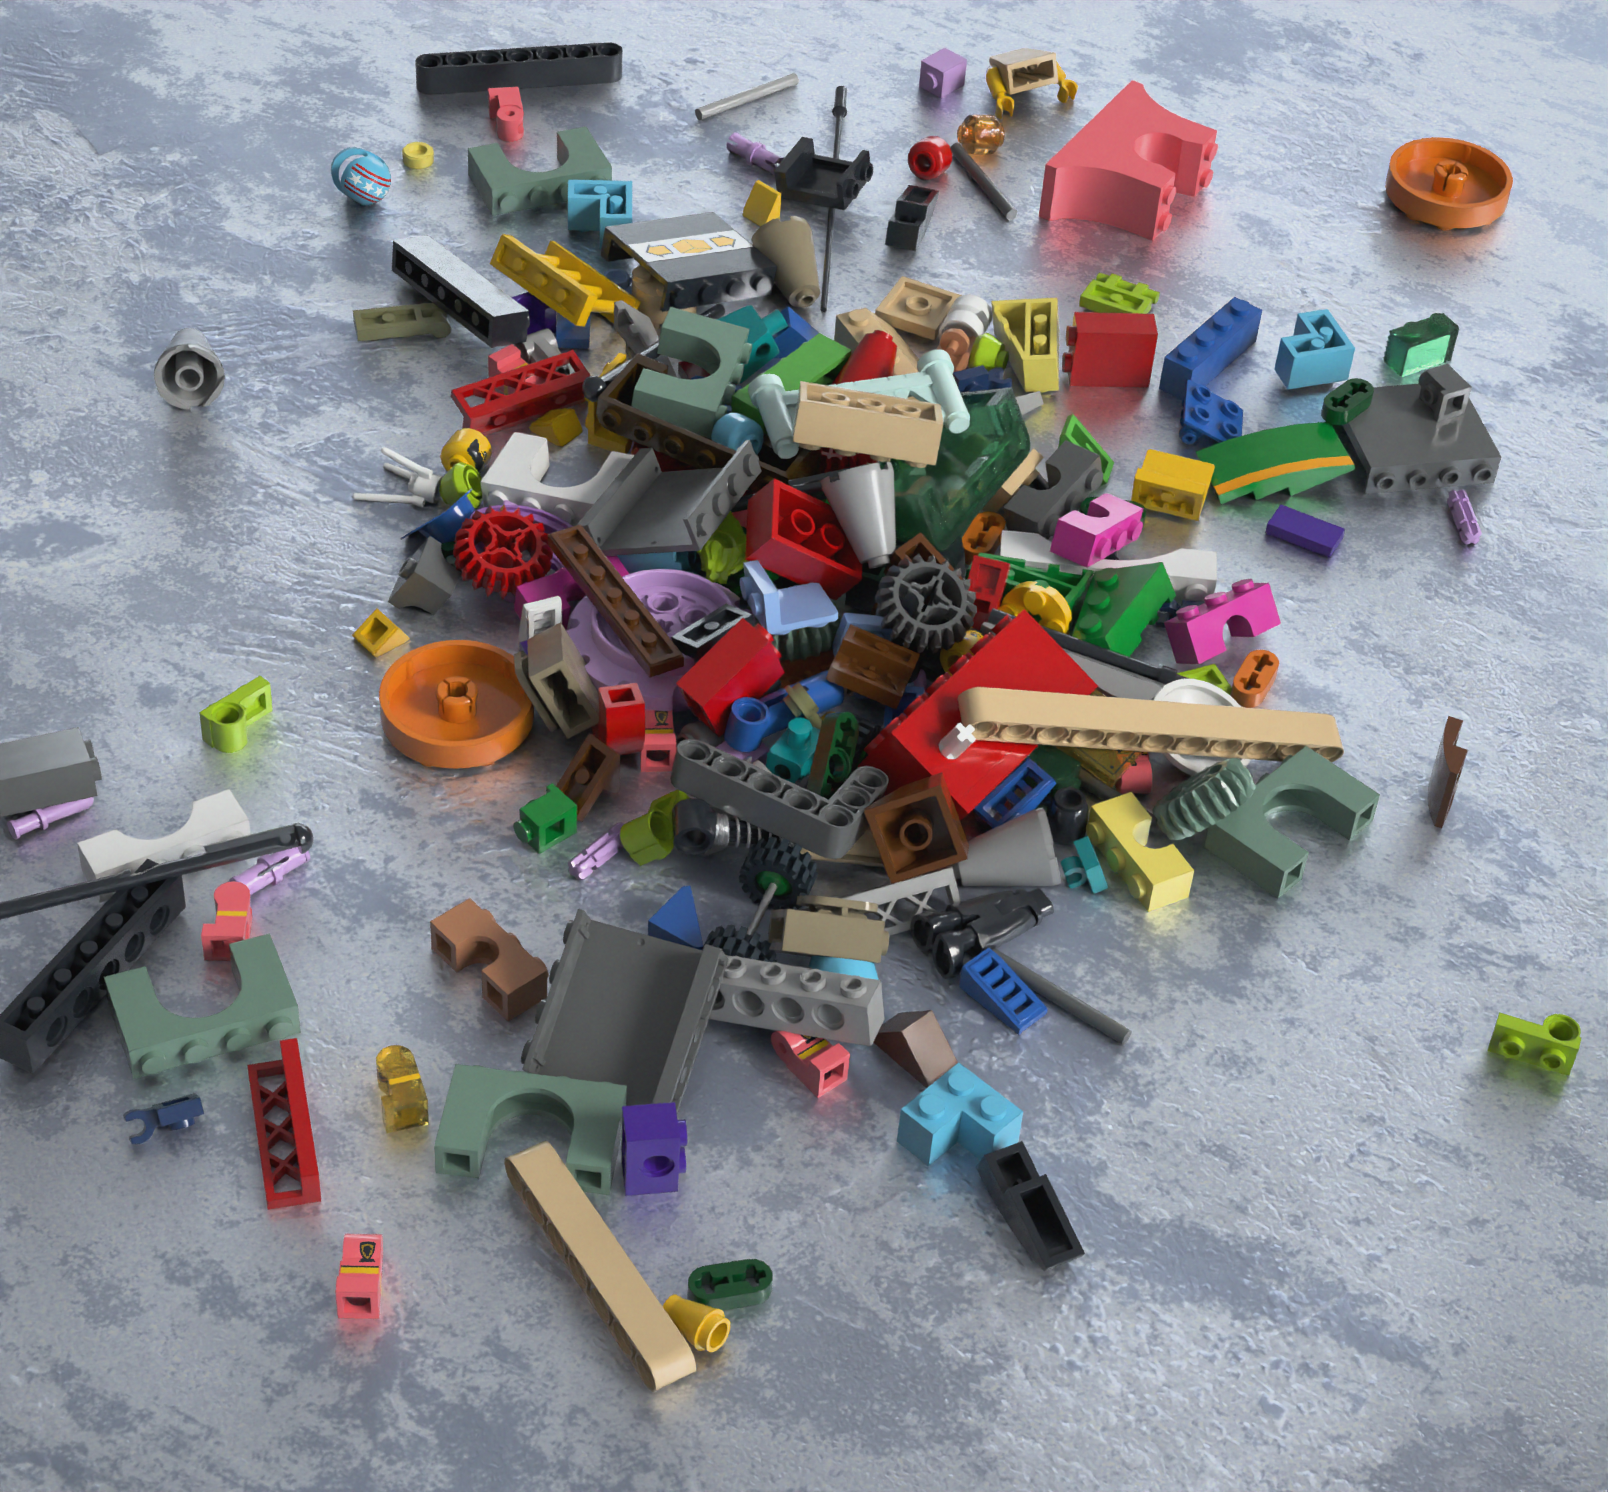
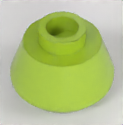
M981 334L977 336L969 358V368L983 365L987 371L999 367L1005 370L1009 352L1005 351L1004 343L991 334Z
M463 462L456 463L441 479L439 493L442 500L452 506L472 488L473 490L467 497L475 509L478 508L483 501L481 490L482 477L472 465Z

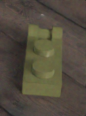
M433 302L353 310V322L358 341H377L379 339L396 337L408 338L425 334H433L434 337L444 338L451 333L447 313Z

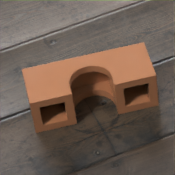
M471 898L430 921L431 949L456 973L472 964H488L487 967L481 970L482 998L508 1022L541 1002L542 999L547 998V978L549 973L544 962L540 958L529 954L513 933H507L496 923L495 918L487 909H481Z

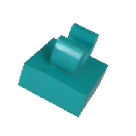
M1089 837L1074 841L1078 856H1070L1060 861L1069 887H1079L1088 879L1094 894L1108 889L1101 865Z

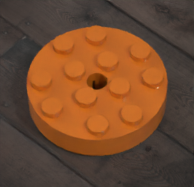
M1431 137L1410 141L1400 146L1393 153L1386 176L1385 189L1390 200L1401 211L1406 213L1409 219L1432 224L1441 230L1447 231L1453 228H1473L1489 225L1498 219L1507 208L1513 177L1507 164L1486 148L1464 140Z
M446 640L418 647L396 660L385 673L380 685L381 725L386 737L397 750L424 766L459 769L491 765L519 747L528 736L534 722V706L518 681L515 673L514 656L503 649L487 643L471 640Z

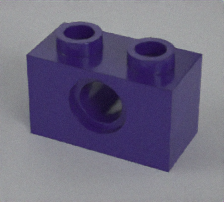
M675 1102L622 1106L621 1166L625 1196L678 1192L679 1174L686 1173L685 1149L682 1146H687L688 1139L686 1120L677 1119Z

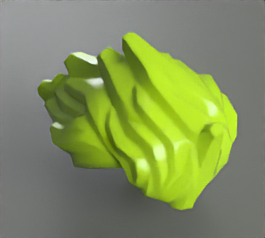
M731 511L702 549L697 551L702 562V570L706 572V579L713 583L727 584L728 576L743 569L744 562H749L745 560L746 534Z

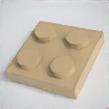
M902 276L877 307L875 315L893 328L917 334L922 338L935 340L956 298L962 295Z

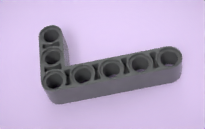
M695 739L683 740L678 744L670 777L672 785L678 790L697 799L704 800L708 804L778 837L790 840L793 844L797 843L802 848L827 859H838L845 856L869 828L864 808L885 796L889 782L888 776L880 769L869 766L859 767L828 800Z

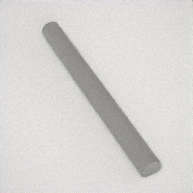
M792 73L699 107L695 110V115L698 120H703L795 86L799 83L798 76Z

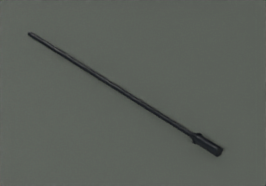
M838 86L836 88L835 102L832 113L836 117L833 158L839 159L842 118L847 115V88L845 86ZM829 208L821 312L827 311L834 208Z

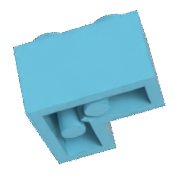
M568 180V230H578L580 232L600 231L601 250L606 226L632 223V181Z
M1328 309L1298 313L1293 336L1280 339L1274 370L1287 389H1298L1345 381L1349 378L1355 347Z
M957 1063L901 1108L897 1142L927 1166H930L956 1143H959L981 1161L986 1154L1018 1143L1023 1111L962 1064Z

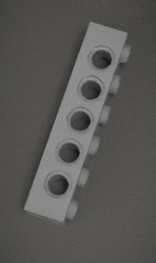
M726 955L729 960L709 1019L786 1031L865 1046L872 1045L885 1019L881 980Z

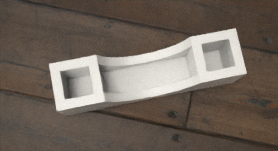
M230 789L193 801L191 816L187 823L181 829L166 837L150 840L136 839L115 829L78 842L81 869L87 881L116 875L129 868L131 874H133L146 859L161 864L206 853L203 847L205 845L250 835V825L247 815ZM115 892L96 897L99 902L110 899Z

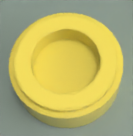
M423 142L409 143L402 149L403 163L412 169L427 168L434 162V150L430 145Z

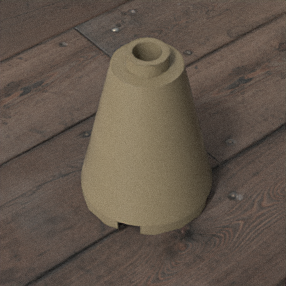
M789 216L790 220L780 222L779 218L772 219L753 234L751 238L752 245L777 265L774 284L789 303L795 307L811 306L820 295L812 229L805 219L797 216Z

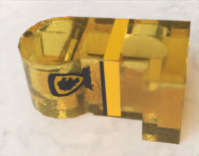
M391 1045L383 1048L376 1057L378 1087L387 1094L381 1096L382 1121L386 1134L429 1124L428 1099L412 1052L400 1045Z

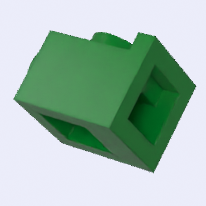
M552 783L546 786L545 795L529 801L519 809L520 820L513 824L518 839L523 843H528L537 853L541 854L577 833V805Z

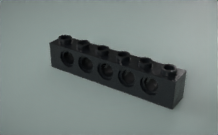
M146 859L134 873L142 872L159 865V863ZM182 875L116 891L0 1014V1059L32 1074L44 1063L107 994L104 977L128 971L186 908Z

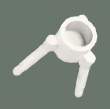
M383 447L381 452L384 455L414 471L413 473L389 463L383 464L384 469L409 479L408 491L413 493V496L354 493L352 495L354 500L413 504L423 508L426 501L435 504L439 500V487L443 477L433 474V470L422 467L402 455Z

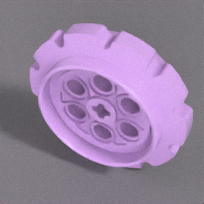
M650 569L634 572L622 577L670 639L671 636L726 603L741 609L740 598L735 593L718 583H713L706 578L686 571ZM587 596L581 599L570 615V629L567 630V633L586 662V671L597 692L599 687L637 683L645 702V710H672V712L690 710L676 682L695 665L694 659L684 655V667L649 678ZM741 609L743 611L753 614L752 611L749 609Z

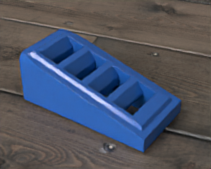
M1028 757L972 811L977 822L986 831H989L1035 809L1056 785V782ZM1027 776L1038 784L1034 789L1024 781ZM1017 788L1026 795L1023 799H1020L1014 793ZM1006 801L1014 806L1010 811L1004 806ZM996 813L1002 817L999 821L993 818Z
M990 948L981 952L962 967L959 987L1018 1035L1047 1014L1048 1008L1007 963ZM995 984L999 985L995 989L992 988V986ZM1010 994L1012 998L1005 1002L1003 999ZM1023 1004L1026 1009L1016 1014L1014 1010Z

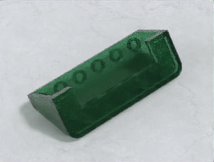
M1012 387L960 393L970 415V424L961 433H953L943 425L936 465L927 464L925 468H917L907 465L905 460L891 458L890 462L894 470L895 532L897 540L907 543L921 532L937 551L947 550L1027 458L1030 451V437ZM879 461L880 468L883 470L886 462Z

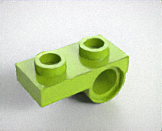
M258 676L199 712L202 740L212 748L214 747L225 753H233L243 749L248 742L247 726L273 711L270 683L262 676Z
M677 789L653 800L648 813L625 823L621 827L620 839L622 845L630 854V857L640 866L655 859L661 860L672 851L674 847L672 809L678 802L690 798L686 793Z
M1499 1012L1487 1051L1569 1076L1579 1051L1582 1039L1580 1037L1581 1029L1574 1019L1563 1014L1550 1015L1544 1020L1543 1025H1539Z

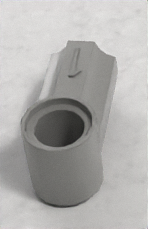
M547 328L528 334L526 342L514 344L515 347L521 350V358L528 364L562 354L558 350L554 334ZM570 363L557 367L555 370L566 375L574 373Z

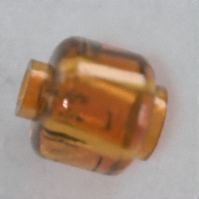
M968 115L957 130L958 142L961 143L968 154H994L1002 146L1005 138L1004 127L994 115Z

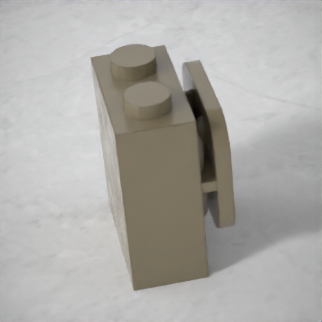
M560 622L528 639V655L522 650L514 654L515 673L520 685L548 729L553 732L561 728L567 739L598 724L599 694L586 671V662L562 623Z
M804 895L797 896L796 905L808 907L813 911L794 909L771 910L767 941L771 944L769 950H775L776 953L807 957L826 956L880 963L881 955L885 956L888 951L889 932L884 931L885 921L867 919V916L863 915L877 913L878 904Z

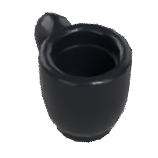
M1073 787L1061 788L1054 796L1047 794L1039 805H1048L1046 816L1053 842L1062 845H1073L1074 841L1084 838L1089 815L1085 795Z

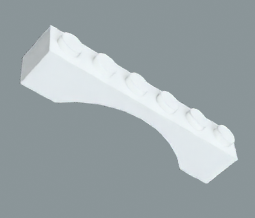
M1002 530L999 555L1026 560L1025 566L1048 569V564L1060 565V572L1082 575L1083 569L1095 572L1104 568H1121L1163 562L1176 594L1174 600L1178 604H1181L1182 600L1204 601L1206 596L1215 593L1217 583V552L1180 548L1171 553L1149 559H1103L1086 568L1050 552L1052 542L1037 533Z

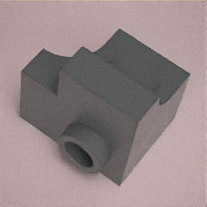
M429 536L412 557H408L402 565L388 603L398 609L405 606H417L435 615L452 596L462 571L456 570L454 566L447 562L441 551L442 544Z

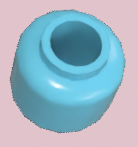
M731 412L725 414L715 423L711 439L735 451L745 440H750L755 454L758 455L762 449L764 434L761 426L754 420L741 413Z

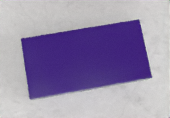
M1280 504L1268 521L1265 533L1330 558L1342 541L1345 529Z

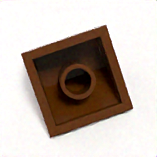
M942 772L905 784L864 808L865 816L891 884L968 859L969 844Z

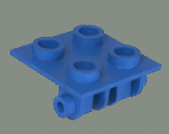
M1187 379L1185 395L1181 403L1183 409L1181 410L1180 425L1182 426L1179 430L1180 439L1185 444H1193L1202 434H1205L1220 443L1242 436L1243 409L1235 402L1225 400L1214 394L1206 386L1198 385Z

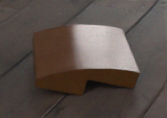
M850 624L830 666L826 680L893 709H897L920 654Z
M1448 716L1428 786L1430 816L1434 826L1439 828L1443 827L1452 806L1468 752L1467 749L1456 746L1463 720Z

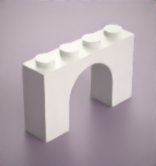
M514 432L481 480L484 508L489 505H502L504 500H507L517 505L546 511L561 518L570 525L576 526L635 455L612 451L597 475L591 480L572 487H553L540 482L550 467L547 438Z

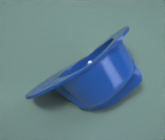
M471 488L447 511L400 539L402 540L419 531L427 538L430 536L440 543L455 541L456 533L461 529L465 518L470 519L471 514L476 511L467 497L473 489Z

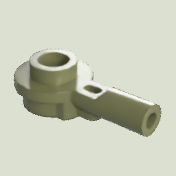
M799 682L793 687L787 685L784 689L788 695L783 698V701L796 718L803 713L804 718L808 719L813 727L820 729L822 719L817 713L819 708Z

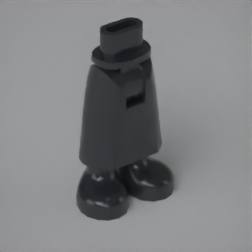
M1039 888L1029 892L1024 889H1017L1015 893L1013 891H1003L947 905L944 913L927 911L914 915L910 924L913 941L921 951L933 949V962L936 970L944 979H950L960 974L965 952L974 958L987 948L993 950L1004 945L1032 927L1040 925L1043 917L1053 914L1054 907L1049 898Z

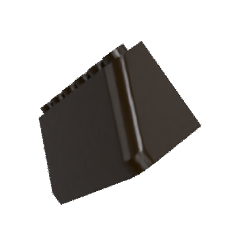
M637 353L598 397L596 415L605 429L648 448H653L655 451L695 468L725 467L736 453L735 450L714 442L710 438L700 436L632 407L634 388L643 368L668 374V365ZM764 435L762 449L757 455L761 472L747 490L757 493L773 479L789 485L788 480L817 475L822 447L819 450H808L799 446L798 453L795 456L783 459L774 452L769 436Z

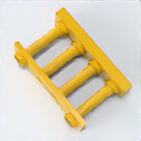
M502 234L490 261V265L576 326L585 327L591 312H598L614 323V302L622 300L637 310L641 303L640 300L555 241L549 242L547 250L543 255L535 253L513 236Z

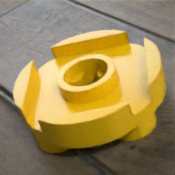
M1027 581L1016 585L1003 598L999 607L1000 611L1017 616L1025 609L1027 612L1030 611L1032 615L1039 614L1042 619L1039 625L1069 635V623L1072 621L1071 610L1065 598L1056 589L1050 586L1045 589L1042 586L1035 585L1037 582Z

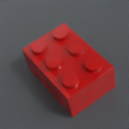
M776 479L771 480L748 500L745 560H758L763 568L800 585L819 583L827 596L835 601L862 580V564H860L829 504Z

